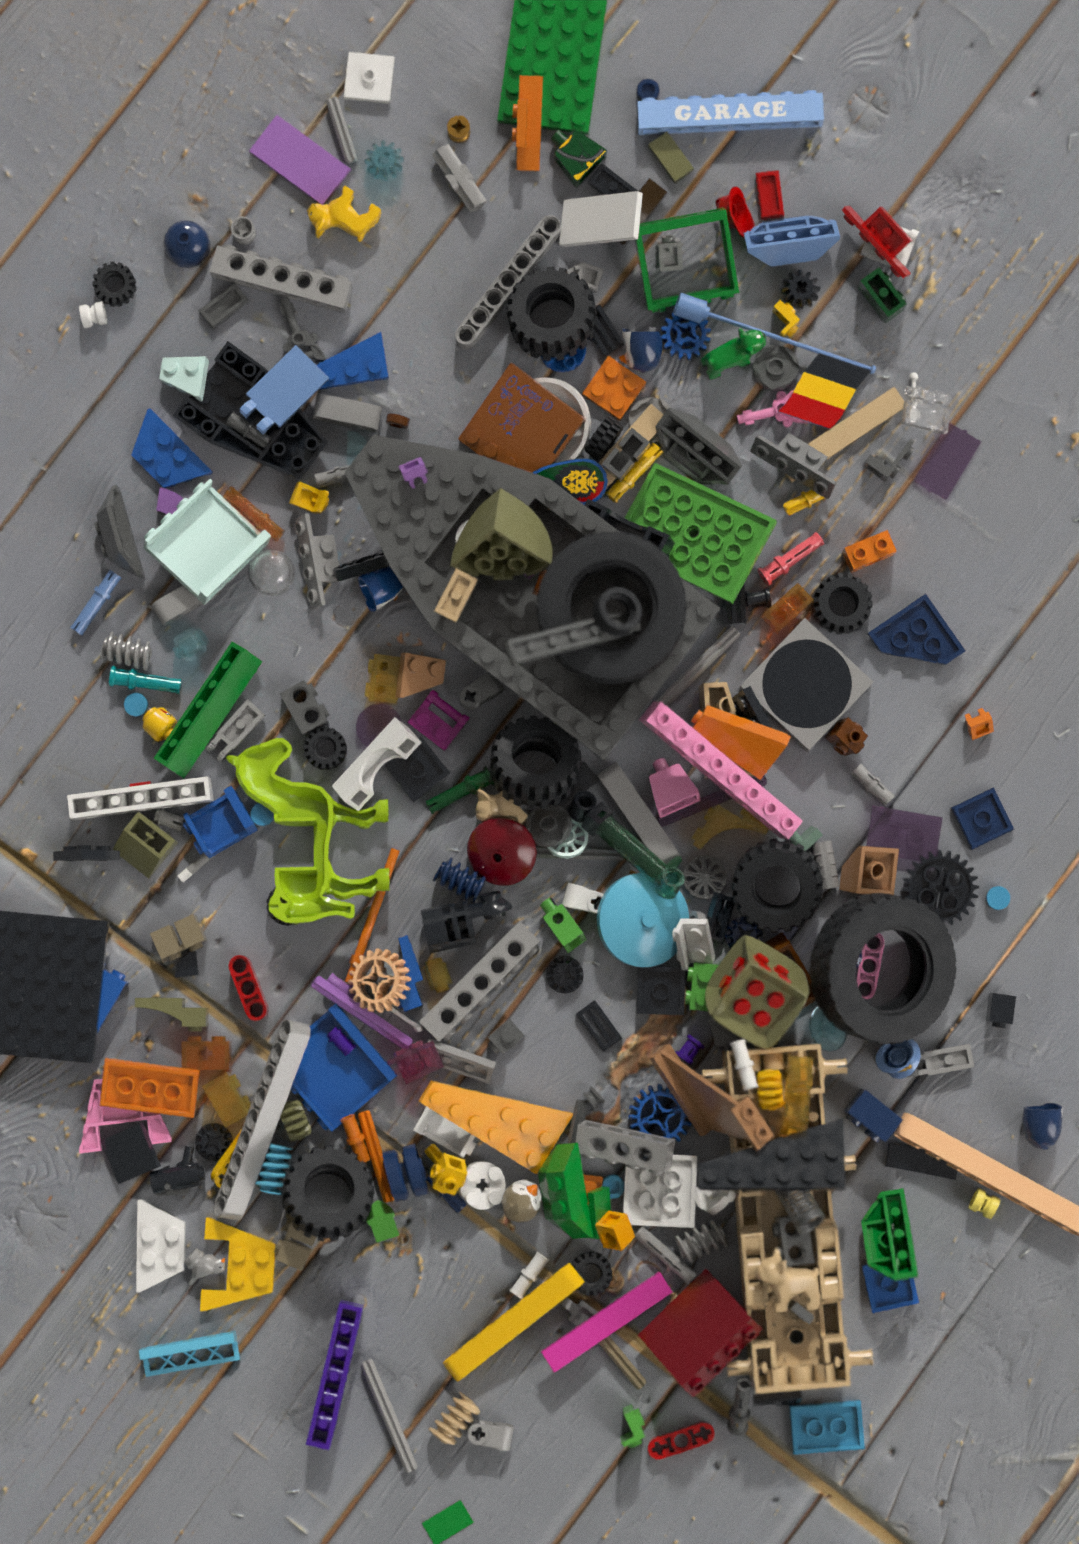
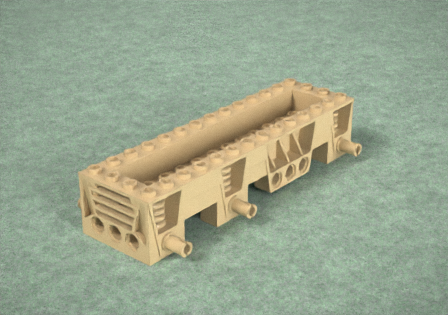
M816 1043L776 1046L770 1049H747L750 1060H753L754 1063L752 1068L756 1082L757 1074L760 1071L772 1069L779 1070L781 1073L784 1105L776 1110H763L760 1107L758 1087L743 1090L739 1071L735 1070L734 1065L736 1061L733 1050L722 1051L723 1069L702 1070L703 1077L712 1076V1078H705L712 1084L725 1083V1093L738 1102L746 1096L750 1098L773 1133L774 1137L769 1140L772 1141L779 1136L785 1137L825 1124L822 1094L825 1093L824 1077L831 1074H847V1067L837 1068L840 1065H847L846 1058L825 1060L821 1054V1044ZM729 1135L730 1154L753 1147L750 1141ZM855 1155L845 1156V1163L856 1162ZM845 1164V1171H855L856 1164ZM737 1191L736 1198L734 1199L744 1310L763 1330L747 1345L748 1360L730 1361L727 1364L728 1377L749 1375L756 1394L851 1386L850 1369H852V1366L873 1365L872 1358H864L873 1357L872 1349L850 1352V1349L847 1347V1338L843 1333L841 1301L844 1295L838 1227L833 1217L831 1191H810L814 1201L819 1205L818 1208L821 1209L825 1216L819 1226L810 1230L814 1263L786 1267L807 1268L812 1271L817 1268L819 1270L817 1280L820 1304L816 1310H807L814 1315L810 1325L801 1320L788 1308L786 1312H775L772 1308L773 1302L768 1300V1293L772 1289L768 1283L759 1280L755 1272L762 1260L772 1257L775 1248L778 1247L777 1237L774 1238L772 1232V1223H775L774 1217L788 1215L778 1195H776L775 1191ZM815 1217L814 1219L808 1221V1223H811V1222L814 1221L817 1217ZM790 1221L785 1226V1232L792 1234L795 1227L792 1221ZM796 1245L789 1249L788 1254L791 1259L798 1255L799 1251ZM800 1294L789 1299V1302L794 1300L804 1308L808 1301L800 1299ZM794 1330H799L803 1334V1339L799 1343L790 1341V1333Z

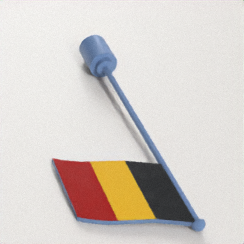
M680 292L673 311L675 316L699 324L702 320L706 321L707 317H711L746 330H760L767 337L818 354L801 375L790 398L777 411L779 413L830 429L843 415L858 386L869 373L873 374L876 371L874 365L870 367L709 312L710 307L707 306V301Z

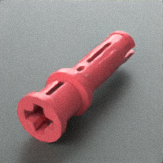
M815 532L811 537L783 556H775L773 561L764 568L759 567L757 572L764 583L770 586L772 581L780 575H786L791 566L820 546H823L824 541Z

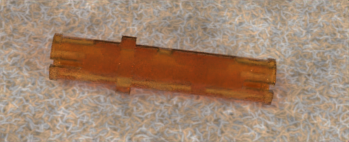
M233 486L226 490L223 498L255 524V528L258 530L265 529L275 542L283 536L285 530L272 521L268 513L264 514L234 489Z

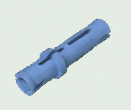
M109 569L100 585L94 588V594L70 628L83 636L107 599L110 600L112 597L110 595L122 578Z

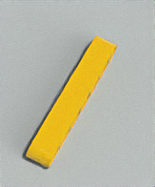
M570 1262L450 1355L442 1364L456 1382L460 1381L575 1291L585 1281Z

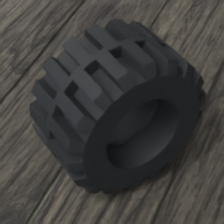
M838 573L835 576H829L820 583L813 595L812 611H814V618L820 622L819 625L822 628H827V631L830 633L832 631L840 635L842 633H851L859 629L871 613L873 601H871L872 594L868 591V585L866 583L863 584L861 578L852 577L853 574L843 575V573ZM844 591L854 598L856 607L851 615L842 617L831 611L828 601L834 592Z

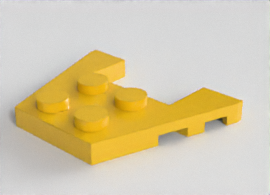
M206 1217L204 1239L229 1241L226 1290L201 1289L200 1311H207L272 1293L274 1289L276 1257L274 1250L276 1243L217 1221L214 1218Z

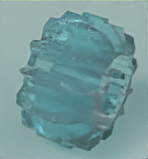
M384 140L381 141L380 147L373 143V150L366 151L369 157L365 159V164L369 166L367 168L368 173L375 172V179L383 175L384 181L388 180L389 174L396 178L395 170L402 171L403 169L400 164L404 162V157L399 156L402 153L401 149H394L395 145L393 142L386 146ZM385 157V160H387L388 158V163L384 164L383 161L381 163L380 159Z

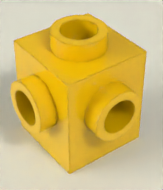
M443 1153L438 1163L434 1164L430 1171L433 1189L440 1193H448L455 1196L458 1189L462 1188L466 1181L467 1169L465 1160Z

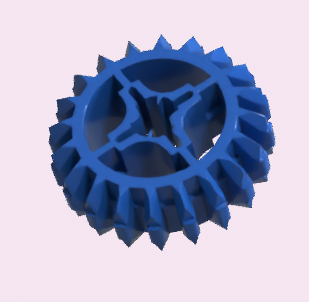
M657 1084V1091H654L653 1087L649 1085L648 1090L650 1093L647 1095L644 1090H640L639 1092L643 1098L641 1100L636 1096L633 1098L635 1102L639 1103L638 1106L630 1105L629 1109L636 1111V1114L628 1115L629 1119H636V1122L630 1124V1127L635 1128L638 1126L639 1130L637 1131L651 1134L643 1126L656 1123L662 1130L663 1135L661 1137H675L676 1141L680 1142L681 1138L677 1134L681 1132L683 1135H687L688 1132L682 1129L683 1125L690 1127L691 1123L685 1121L687 1115L673 1094L669 1093V1088L666 1086L665 1091H662V1085ZM657 1096L669 1097L677 1106L667 1109L663 1108ZM651 1099L653 1112L641 1119L642 1107ZM656 1104L662 1112L668 1113L672 1111L667 1114V1118L664 1117L666 1119L663 1121L665 1127H663L658 1119L649 1120L654 1118V1114H656ZM680 1113L679 1123L670 1133L668 1119Z

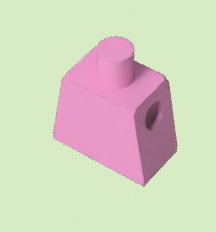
M665 758L658 759L653 763L656 773L651 774L649 780L659 818L701 801L697 787L680 764H674L669 767Z

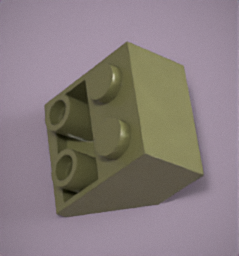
M138 811L125 827L112 850L120 851V856L150 879L179 842Z

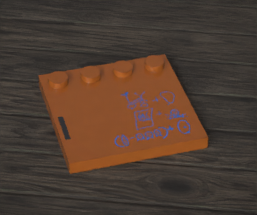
M510 363L458 440L478 455L532 473L543 466L556 462L586 418L515 364Z

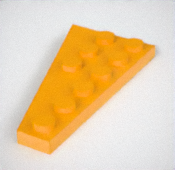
M430 1081L418 1100L423 1105L536 1175L573 1117L572 1112L435 1081Z

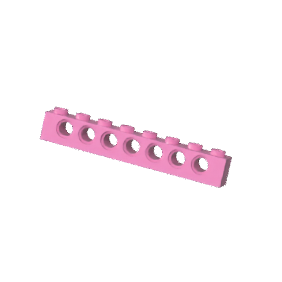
M653 701L640 717L639 721L779 838L789 840L803 822V820L662 702Z

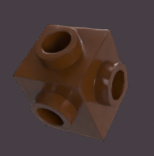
M848 717L837 720L825 738L833 745L837 753L847 756L858 754L864 748V741L868 735L863 731L860 724Z

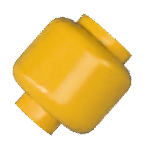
M163 707L151 708L142 719L144 721L142 725L144 731L157 742L166 740L177 724L176 718Z

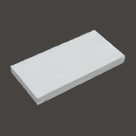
M634 191L564 200L559 245L570 247L638 239L643 193Z

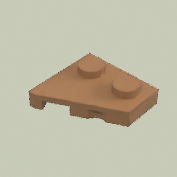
M401 653L395 698H404L443 684L446 660L411 653Z

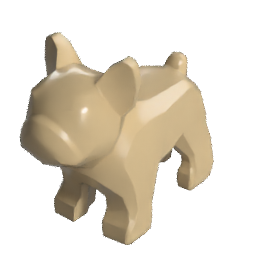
M478 789L477 820L483 822L494 817H506L522 825L526 823L528 815L519 806L513 804L514 800L510 799L507 801L502 797V792L491 795Z
M775 1248L773 1256L763 1259L755 1271L758 1279L768 1283L772 1289L768 1293V1300L773 1302L772 1308L774 1311L786 1312L789 1299L799 1294L800 1299L808 1300L805 1304L807 1310L818 1309L820 1304L817 1280L819 1270L817 1268L813 1271L807 1268H786V1261L781 1260L780 1251L778 1248Z

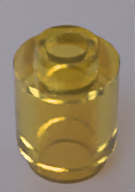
M442 957L425 962V969L423 970L430 991L435 990L436 994L450 990L449 985L453 984L446 962H443Z

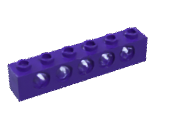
M345 1300L339 1302L306 1445L330 1450L363 1314L364 1305Z

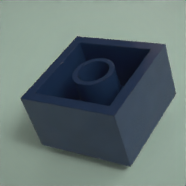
M860 1089L843 1110L848 1114L845 1117L848 1121L857 1127L862 1125L866 1129L864 1133L877 1143L879 1140L886 1142L903 1121L902 1118L865 1089Z

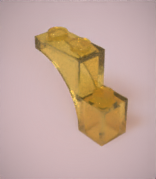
M717 805L715 809L710 807L703 818L707 821L703 829L698 827L691 839L695 842L692 846L701 850L712 837L730 829H749L766 835L769 829L744 808L740 812L743 815L741 819L720 805Z
M788 1057L780 1135L788 1136L807 1128L809 1122V1098L813 1079V1058Z

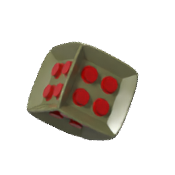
M744 935L730 949L710 978L705 990L706 1007L713 1019L729 1031L760 1048L770 1049L781 1039L802 1010L809 995V986L804 971L794 961L760 940Z

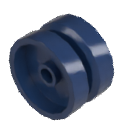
M415 1143L403 1146V1162H401L399 1154L395 1149L382 1152L388 1182L396 1203L408 1199L409 1191L407 1184H410L412 1193L416 1197L428 1194L425 1168Z

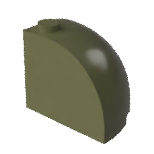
M500 488L481 504L463 528L455 545L450 566L476 577H479V574L494 576L493 580H511L514 576L522 574L531 576L546 569L551 564L552 545L548 532L538 516L525 503Z

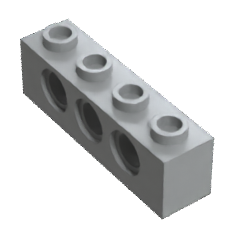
M589 1120L578 1124L576 1143H578L580 1154L584 1158L595 1159L598 1157L610 1164L620 1162L632 1169L647 1168L649 1172L654 1174H662L672 1167L675 1139ZM599 1138L602 1139V1140L605 1142V1144H606V1147H605V1148H603V1147H601V1146L599 1145V1143H598V1139H599ZM621 1143L627 1146L628 1153L622 1151ZM643 1148L649 1150L651 1158H647L644 1155Z

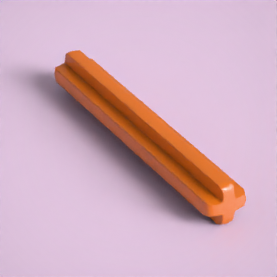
M369 1110L360 1112L358 1118L365 1136V1142L383 1202L394 1201L371 1112Z

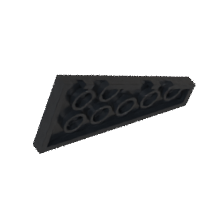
M841 1118L769 1141L759 1150L750 1147L698 1164V1190L845 1191L844 1120Z

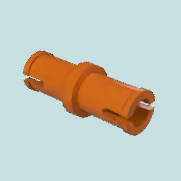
M355 1114L343 1117L340 1121L347 1135V1144L358 1155L357 1160L359 1162L369 1161L371 1158L364 1142L365 1136L364 1133L360 1132Z

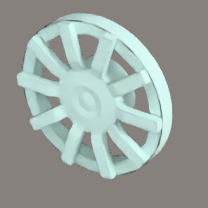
M571 818L572 823L575 825L572 827L568 838L559 844L556 850L553 847H547L553 856L569 859L579 856L585 850L588 844V832L581 827L582 823L576 822ZM578 827L582 829L583 832L575 834V830ZM584 836V842L576 838ZM574 843L582 846L579 849H577L574 846ZM562 847H565V853L559 852ZM568 847H571L574 852L568 853Z

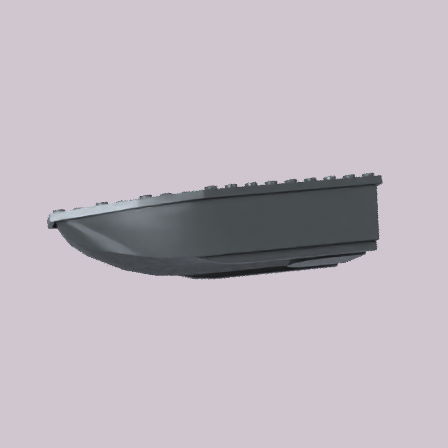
M373 435L345 471V475L392 571L433 631L602 760L608 757L721 609L682 579L686 594L687 611L684 629L678 644L662 665L650 674L635 679V681L618 684L592 682L568 671L554 656L511 666L503 643L507 640L540 632L537 617V595L532 594L540 572L534 574L531 579H527L523 574L516 575L511 580H493L494 576L479 574V577L473 576L478 579V582L456 623L435 613V609L456 568L450 565L456 545V533L461 524L469 520L482 503L498 489L502 488L525 503L541 520L550 537L552 561L566 546L580 540L582 537L608 531L613 533V531H619L549 478L478 454ZM421 457L428 472L425 474L427 483L424 484L421 477H416L413 481L415 488H412L408 481L405 482L399 466ZM602 570L588 576L577 587L571 601V617L573 622L577 623L593 619L594 603L608 589L614 587L625 588L638 598L642 612L638 623L641 631L637 634L597 644L604 647H619L633 642L643 634L652 617V602L647 589L635 576L621 570ZM608 600L605 604L607 615L627 610L617 600Z

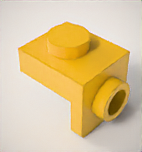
M779 300L772 310L786 325L779 336L791 338L799 329L797 325L800 319L795 315L796 311L789 303L786 302L784 304Z
M297 482L289 504L313 514H321L328 506L329 498L327 497L329 492Z

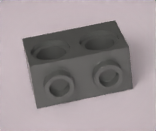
M305 680L280 693L304 737L311 731H315L316 728L329 723L326 718L329 716V713L323 703L320 705L317 703L315 697L318 696V693L312 683L307 685ZM299 691H304L307 694L306 700L302 703H297L294 699L295 694ZM311 711L318 713V720L315 723H308L306 721V715Z
M788 1215L774 1217L775 1223H772V1232L774 1238L777 1237L778 1247L776 1248L780 1251L781 1260L786 1261V1267L814 1263L810 1231L799 1233L795 1228L794 1232L788 1235L785 1232V1226L788 1222L792 1221ZM796 1245L799 1251L798 1255L791 1259L788 1254L789 1249Z

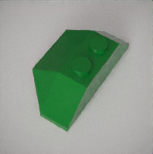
M578 1143L558 1144L538 1171L544 1216L572 1239L592 1238L593 1231Z
M904 1188L880 1192L876 1201L861 1221L868 1267L894 1281L918 1277V1266Z

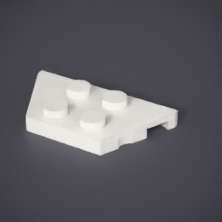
M142 1199L137 1200L136 1292H142L185 1270L186 1221L176 1216L174 1217Z

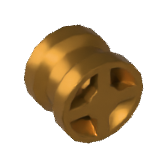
M458 115L448 121L447 130L449 138L455 143L467 141L470 137V123L468 119Z

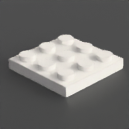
M644 1153L647 1158H651L650 1153ZM673 1154L672 1167L662 1174L651 1173L649 1169L642 1167L640 1169L628 1168L625 1164L623 1213L628 1215L631 1225L694 1228L697 1156Z

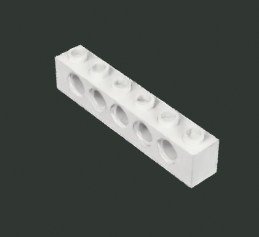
M208 776L67 795L69 816L72 820L214 801L212 782Z

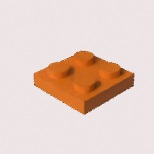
M608 356L583 391L582 396L621 421L647 382Z

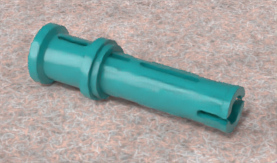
M113 665L109 676V686H127L131 690L139 687L180 694L182 679L138 673L136 669H131V671L117 669Z

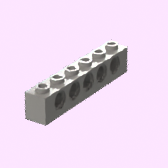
M225 244L224 247L217 245L209 271L212 278L230 283L235 282L241 286L346 313L353 288L352 283L348 281L347 277L341 275L332 277L319 269L310 271L297 263L288 265L275 257H268L266 259L259 257L260 255L253 251L247 250L246 253L237 251V248ZM236 261L243 262L242 268L238 270L232 269V264ZM258 267L266 269L265 273L261 276L254 274L255 269ZM286 273L288 278L284 282H278L276 280L278 274ZM302 279L310 281L309 286L306 288H301L298 284ZM325 285L333 287L329 294L321 293V288Z
M519 921L419 1022L439 1042L442 1039L447 1042L456 1033L453 1028L459 1022L464 1025L473 1016L470 1011L476 1005L481 1008L490 999L487 994L492 989L498 991L506 983L503 978L509 972L514 975L523 966L520 961L526 955L531 958L540 949L537 946L540 941ZM510 944H520L522 952L519 956L513 957L508 953ZM502 960L505 963L504 971L494 973L491 968L493 961ZM480 976H484L488 980V986L484 990H478L475 987V980ZM462 993H468L471 996V1003L467 1007H462L458 1003V997ZM445 1010H451L455 1015L454 1021L450 1024L444 1023L441 1019V1015Z

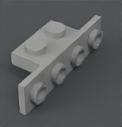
M304 514L295 519L294 528L300 545L299 555L303 561V577L306 580L308 589L307 599L311 605V610H316L326 605L322 583L339 582L333 572V569L339 566L334 534L313 536L309 514Z

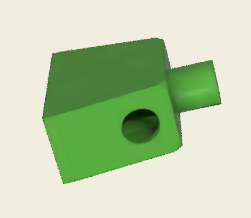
M551 897L540 904V907L546 914L543 919L567 953L587 940L563 904L557 906ZM558 919H563L560 924H556Z

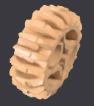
M379 948L375 949L374 953L369 950L366 954L367 958L363 955L359 956L360 964L357 962L352 963L356 970L349 971L353 979L347 982L350 985H354L349 992L350 994H356L353 1000L360 1002L359 1006L361 1008H367L370 1012L376 1010L378 1013H383L384 1008L387 1011H391L392 1004L397 1007L400 1006L399 998L406 999L403 991L410 990V987L405 984L411 981V978L405 976V974L410 970L407 967H403L406 962L403 959H399L397 953L391 954L390 950L385 949L382 951ZM384 962L391 966L394 976L387 974ZM372 967L371 973L366 976L368 970ZM380 977L387 979L382 980V982L379 984L373 983L374 981H377V979H380ZM365 985L371 986L375 1000L367 994ZM393 985L391 991L387 994L388 988Z

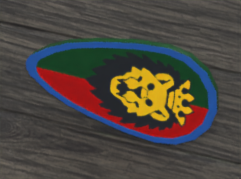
M587 458L552 463L532 472L549 478L583 505H585L587 499L594 502L599 500L605 493L608 483L603 467L596 461Z

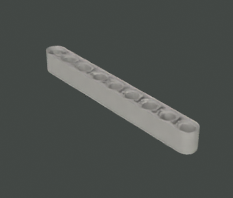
M286 1019L279 1027L214 1204V1214L216 1217L239 1221L245 1213L310 1038L311 1030L308 1024Z

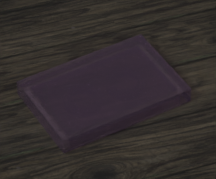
M872 806L866 846L899 849L898 858L921 862L919 855L927 859L928 851H931L936 856L943 817Z

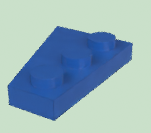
M381 332L317 364L329 377V380L320 390L389 379Z

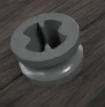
M590 1086L589 1092H584L583 1095L598 1109V1104L604 1103L605 1100Z

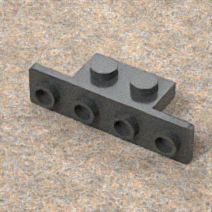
M790 433L787 434L778 446L761 435L756 436L750 450L751 453L824 498L829 499L831 497L836 481L819 471L826 463L828 456Z

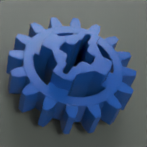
M673 313L672 320L665 319L667 326H662L661 332L666 334L662 335L661 339L662 341H667L664 349H671L670 356L677 353L679 354L678 360H681L683 355H686L689 361L692 354L698 358L700 357L699 350L706 351L707 347L704 343H710L711 339L706 336L711 334V329L705 328L708 324L707 320L701 321L699 324L675 316ZM680 321H689L688 323H680ZM697 327L701 331V339L696 335L695 330ZM670 331L676 335L674 343L671 340ZM690 332L689 337L682 338V333ZM686 346H691V347H692V348H690V349H682L683 347H686Z

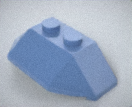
M808 215L762 222L751 231L745 232L744 239L747 252L772 267L818 260L840 240V234L836 220L830 219L828 221L824 218Z

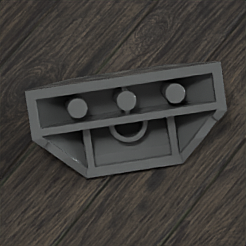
M669 407L655 426L663 455L699 484H729L742 467L732 445L694 415Z
M114 485L96 514L98 521L94 522L98 536L102 535L104 544H101L104 558L108 557L115 565L139 578H144L145 574L120 488Z

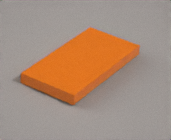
M105 1058L100 1106L194 1118L200 1070Z

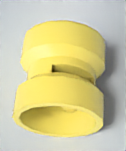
M978 1188L969 1203L968 1209L974 1212L979 1211L984 1217L991 1220L998 1209L1001 1199L994 1195L989 1196L986 1194V1191Z

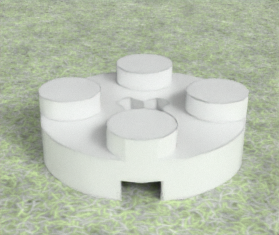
M476 1161L469 1164L468 1168H466L465 1184L462 1188L458 1189L460 1197L469 1206L480 1210L489 1209L502 1201V1195L506 1186L502 1170L486 1161ZM481 1179H484L487 1187L481 1192L476 1185L481 1182Z
M696 1187L695 1201L699 1208L715 1215L724 1209L729 1202L734 1201L737 1191L698 1190V1187Z

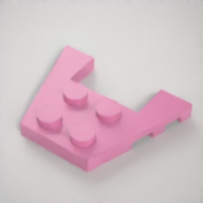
M102 1079L93 1081L79 1154L102 1151L99 1128L102 1125L147 1120L149 1138L152 1144L172 1142V1137L161 1114L100 1106Z

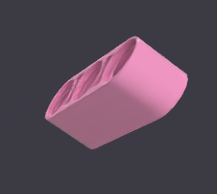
M880 933L874 936L879 941L878 947L870 949L866 944L857 961L856 981L858 987L863 982L870 986L869 994L863 996L865 1000L872 998L877 988L884 949V938ZM866 959H870L874 963V970L870 973L865 972L862 967Z

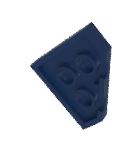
M926 594L867 633L882 654L947 665L966 651Z

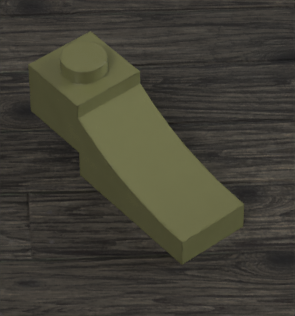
M135 998V1007L154 1009L167 1013L180 1020L182 1027H188V1031H202V1027H208L209 1008H185V998Z

